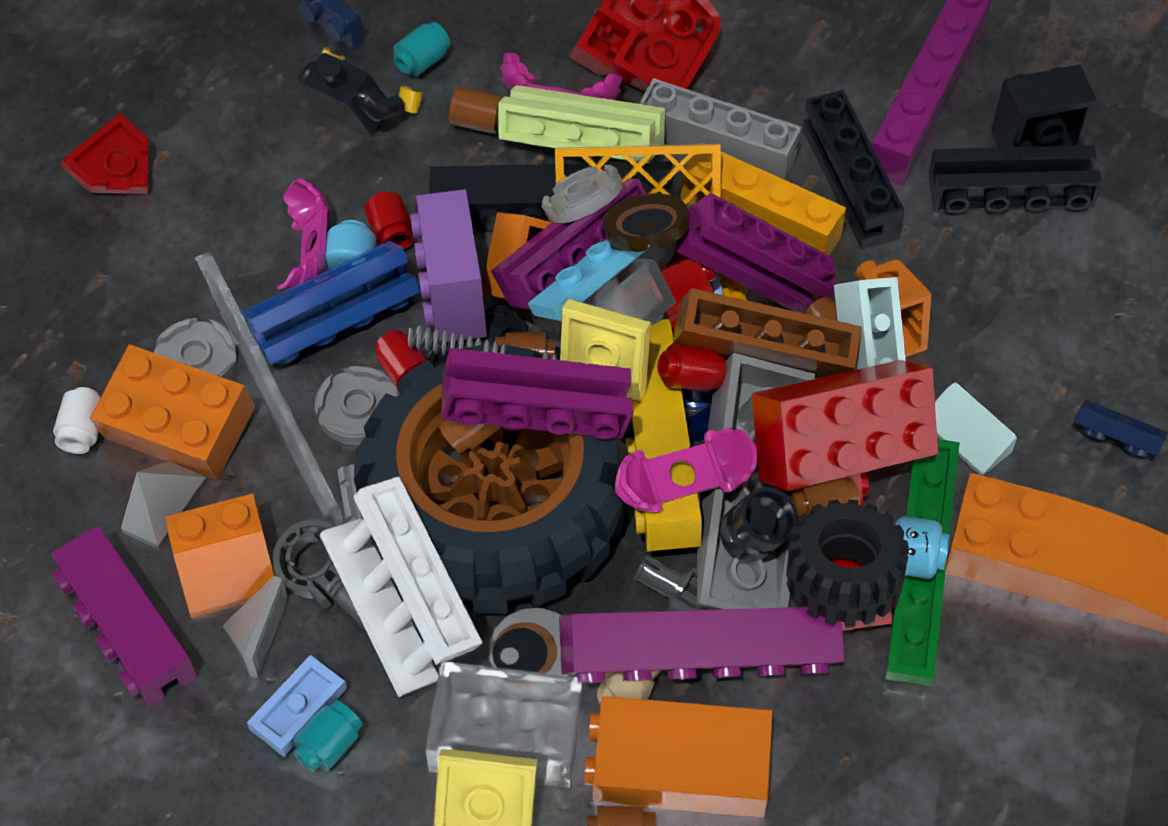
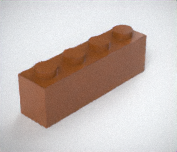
M691 288L679 302L673 343L703 348L725 356H731L732 353L810 372L816 376L826 377L853 371L856 368L862 326Z

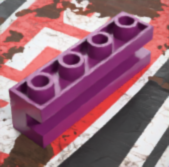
M627 179L623 182V188L618 196L591 215L568 223H550L492 269L491 273L509 306L530 309L528 302L556 281L555 277L560 271L574 266L586 256V251L591 246L605 241L607 238L603 230V216L610 207L618 202L637 195L646 194L640 180Z
M709 193L688 209L689 229L683 237L677 240L678 253L795 312H806L809 306L813 304L812 293L821 298L830 297L835 294L834 258L815 249L798 238L785 233L712 193Z
M450 348L442 374V420L457 421L464 425L485 424L503 426L511 430L522 428L542 430L558 435L571 433L590 435L599 439H622L633 414L632 398H626L631 385V368Z
M99 525L50 553L58 570L51 573L64 596L73 592L79 601L73 608L86 629L95 625L101 634L95 641L107 661L111 663L117 659L124 670L118 673V676L131 697L140 693L148 707L165 698L161 687L176 679L182 687L197 678L188 655Z

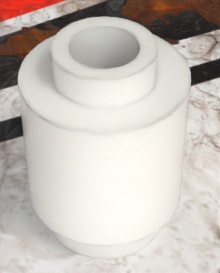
M78 387L64 394L53 429L56 437L55 444L60 449L73 454H84L89 451L90 446L96 443L99 431L89 419L101 398L95 390Z

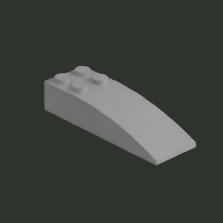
M732 353L725 361L726 375L722 385L718 389H713L708 431H720L724 428L741 429L746 432L756 445L751 393L815 379V374ZM758 465L749 479L741 483L733 491L723 492L718 487L701 492V547L697 549V606L720 610L786 608L789 605L790 592L787 587L786 569L790 538L763 559L746 562L738 560L729 554L723 546L719 534L720 523L724 515L754 489L766 486L777 488L787 494L789 498L790 493L796 492V489L786 491L759 481Z

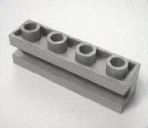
M654 78L639 103L665 108L664 145L720 144V151L784 180H787L798 158L799 147L796 145L800 139L801 126Z

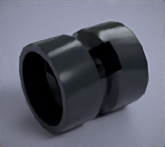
M766 486L754 489L724 515L720 523L719 533L723 546L729 554L741 561L754 562L763 559L791 537L793 527H797L798 514L795 504L787 494L777 488Z

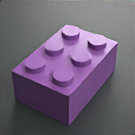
M466 189L416 196L418 213H412L410 217L413 238H422V242L414 243L417 267H426V272H418L422 299L430 298L431 300L430 302H423L426 328L435 327V329L439 330L438 343L445 330L447 332L446 342H449L450 335L453 332L456 334L455 341H458L461 334L464 335V340L469 336L472 339L487 337L481 277Z

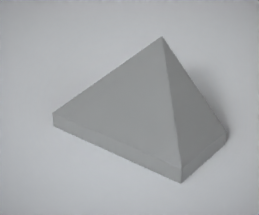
M170 460L138 471L121 526L122 532L160 550L169 537L165 516L187 511L207 483L206 477Z
M273 576L222 625L247 672L252 677L259 678L288 601L285 584L281 577Z

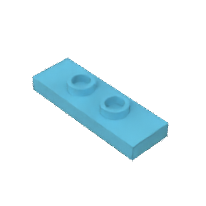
M607 239L591 246L586 251V256L574 266L560 271L555 277L556 281L528 302L533 315L561 321L562 307L568 299L583 303L644 252L623 251L610 245Z

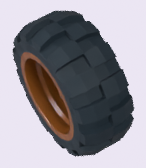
M481 345L462 348L464 350L482 352ZM506 345L504 354L540 358V354L536 350ZM427 360L405 374L398 382L400 395L395 397L386 393L363 426L366 438L362 440L355 451L354 483L356 492L361 488L398 476L400 477L460 599L471 601L473 613L508 614L507 603L528 598L532 608H535L565 595L566 580L571 576L580 582L589 578L609 555V540L611 541L622 532L628 504L623 502L615 493L616 476L620 463L628 455V448L622 443V439H599L590 435L571 433L558 435L549 431L523 428L511 430L502 426L474 450L468 448L463 453H459L461 455V462L449 456L455 449L439 429V425L445 421L442 420V374L445 364L434 368ZM504 440L516 441L511 450H509V444H505ZM562 471L563 478L543 480L548 475ZM454 482L450 487H445L446 484ZM474 493L479 494V500L474 496ZM498 501L500 504L491 505V502ZM533 502H542L537 507L529 506ZM372 536L371 539H372V541H373V545H374L375 549L377 550V552H378V554H379L381 560H383V557H382V555H381V553H380V551H379V549H378V547H377V544H376V542H375V540H374V538H373V536Z

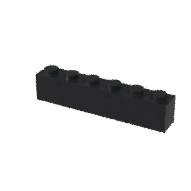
M650 161L649 164L645 163L642 168L659 183L672 169V162ZM606 162L604 164L617 168L622 179L634 167L630 162ZM564 163V173L570 176L591 166L588 163ZM555 164L430 167L429 194L466 189L472 229L493 230L497 212L525 215L551 222L542 208V200L545 195L550 198L554 195L552 189L556 185ZM639 171L632 177V179L640 180L646 194L655 187ZM673 177L663 186L672 196H674Z

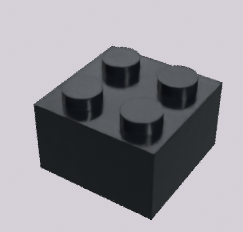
M1081 65L1056 67L1047 71L1027 75L1019 74L1004 79L991 129L997 146L1084 145L1097 98Z

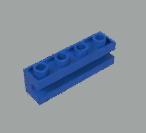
M388 241L241 311L260 356L270 364L275 362L278 365L288 363L300 355V350L312 344L314 346L325 345L337 337V332L349 326L351 328L362 327L374 319V314L384 309L396 310L407 305L411 301L410 297L421 291L415 277L408 274L404 265L408 263L403 248Z

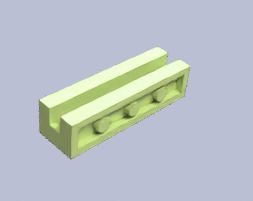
M516 85L510 91L511 97L504 96L498 102L499 139L551 148L664 145L665 108ZM645 155L630 156L636 162H639ZM653 155L646 163L649 164V162L655 157V155ZM611 156V158L626 160L623 156Z

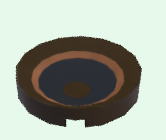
M652 193L627 198L610 207L603 216V230L610 245L623 251L644 252L649 250L648 244L658 242L660 248L666 247L683 237L689 229L687 205L681 199L669 194Z

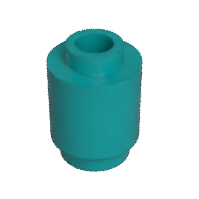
M431 22L428 25H420L394 45L393 60L395 65L404 74L409 73L412 76H419L446 55V50L451 45L449 36L435 22Z
M335 700L329 707L323 706L294 737L293 742L297 747L294 756L312 772H315L318 768L323 771H329L357 740V731L363 724L349 707Z

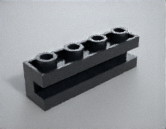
M844 90L806 99L805 111L809 119L803 121L802 130L838 204L846 207L845 218L861 250L899 240L905 209Z
M1095 145L933 149L928 173L933 211L961 213L963 211L1001 212L1004 210L1041 211L1044 209L1081 210L1084 208H1094L1102 185L1100 170H1093L1097 159Z

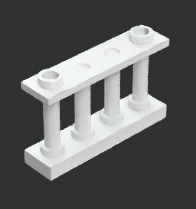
M398 476L359 489L353 498L363 519L361 520L360 518L321 532L320 537L398 697H402L437 683L440 680L431 662L432 660H434L436 665L475 650L482 644V641ZM372 536H373V538H374V540H375V542H376V544H377V547H378V549H379V551H380V553H381V555H382V557H383V560H381V558H380V556H379L377 550L375 549V547H374V545H373V542H372V540H371V537H372ZM391 577H393V579H394V581H395V583H396V585H397V587H398V589H399V591H400V593H401V595H402V597H403V599H404L403 601H401V599H400V597H399V595H398V593H397V591H396V589H395V587H394V585H393V583H392V581H391V579H390ZM412 618H413L414 621H415V624H416V626H417V628H418V630H419V632H420V634H421V636H422V638H423V640H424V643H422V641H421V639H420V637H419V635H418V633H417V631H416V629H415V627H414V625H413V623H412V621H411Z

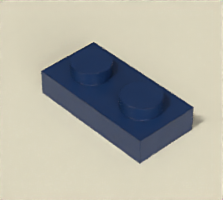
M299 0V9L302 15L308 21L316 22L323 27L335 41L343 42L352 50L364 42L360 15L341 1Z
M1086 399L1081 405L1074 421L1083 426L1082 431L1085 434L1101 440H1106L1107 436L1124 442L1123 448L1127 451L1143 457H1147L1149 453L1158 456L1167 435V431Z

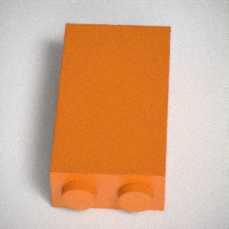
M602 696L600 713L591 712L589 741H597L596 757H586L584 785L593 786V803L764 818L768 801L772 710Z

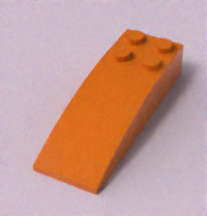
M970 472L947 557L945 574L1168 634L1167 534L1072 499Z

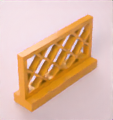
M720 144L555 147L556 184L568 177L564 173V157H582L591 167H596L598 172L603 171L601 167L611 156H623L634 166L622 179L623 182L632 178L639 171L655 186L648 194L657 193L658 191L662 194H669L663 186L680 170L696 185L682 199L685 204L699 190L707 196L710 192L704 185L711 178L712 194L721 198ZM711 153V170L699 182L683 165L694 154ZM671 154L686 155L678 162ZM630 155L645 156L637 163ZM653 155H665L675 165L659 183L642 168ZM589 156L604 157L596 164Z

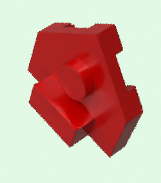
M121 113L116 115L61 160L62 168L90 193L148 194V137Z

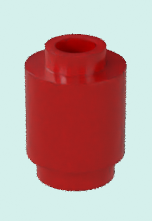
M387 191L374 194L365 204L364 213L371 231L376 235L378 245L380 246L391 241L401 246L403 250L407 249L413 243L414 238L411 219L402 197L398 193Z
M400 330L387 332L376 342L374 347L377 354L376 361L398 390V382L405 374L425 361H429L422 350L419 351L416 345L410 349L408 346V334H403Z
M673 343L659 356L657 370L659 376L662 377L664 385L667 387L708 392L711 389H718L722 385L726 375V362L724 357L716 354L715 351Z

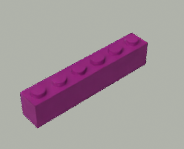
M947 0L872 142V147L891 182L902 186L905 185L987 25L992 0Z
M808 607L570 614L559 617L561 675L577 674V683L606 682V673L623 672V681L652 680L651 671L667 670L669 680L697 678L696 669H712L713 678L741 676V668L756 667L757 676L785 675V666L800 665V674L828 673V664L844 662L842 622L836 621L835 626L826 624L825 617L820 615L814 619L807 614Z

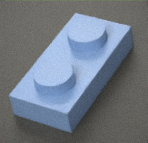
M310 655L247 722L249 730L284 757L295 746L293 742L294 737L323 706L329 707L347 689L345 681Z

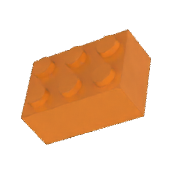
M129 344L89 419L104 439L164 461L170 460L191 471L219 480L255 408V404L242 384Z

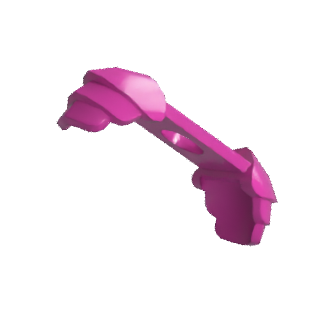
M504 53L503 65H500L503 76L499 79L509 91L516 85L610 100H615L621 92L619 86L622 77L617 73L607 75L605 81H598L592 88L585 87L581 92L537 84L536 76L529 74L527 67L520 63L519 56L516 53Z
M301 178L293 181L283 195L284 202L289 205L287 212L294 219L292 223L293 229L302 231L300 267L293 268L286 281L277 285V290L285 291L327 271V260L325 258L327 220L330 216L327 199L322 189L317 188L312 182H306ZM317 234L315 245L310 251L312 241Z
M724 428L720 431H707L704 434L705 444L646 459L644 452L637 450L627 455L620 463L616 476L615 493L623 502L638 510L658 512L663 510L661 503L718 487L723 492H730L748 480L757 466V447L745 431ZM679 461L688 463L695 473L693 483L687 486L676 484L670 477V467L673 463Z

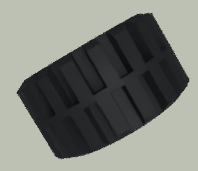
M838 499L830 500L827 507L817 504L811 507L810 515L805 513L801 515L798 519L797 527H793L791 532L786 569L788 590L794 593V601L799 607H808V615L814 619L819 615L825 617V623L835 626L836 621L844 622L845 627H855L856 621H862L864 625L875 622L876 615L883 618L890 612L891 605L896 606L903 587L909 551L908 540H904V530L901 525H893L894 517L889 513H878V507L870 503L866 507L858 505L859 500L848 499L846 504H840ZM849 558L860 562L864 566L857 568L843 567L831 562L830 559Z

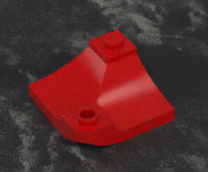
M603 0L569 57L600 77L617 73L622 77L623 82L645 92L653 78L687 89L721 29V22L715 7L709 0ZM696 24L702 27L703 32L695 30Z

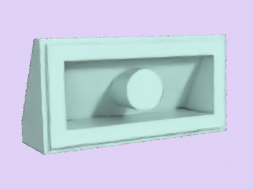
M956 382L950 385L935 401L937 437L942 440L960 442L958 456L979 475L984 476L1013 452L1017 440L1016 435Z

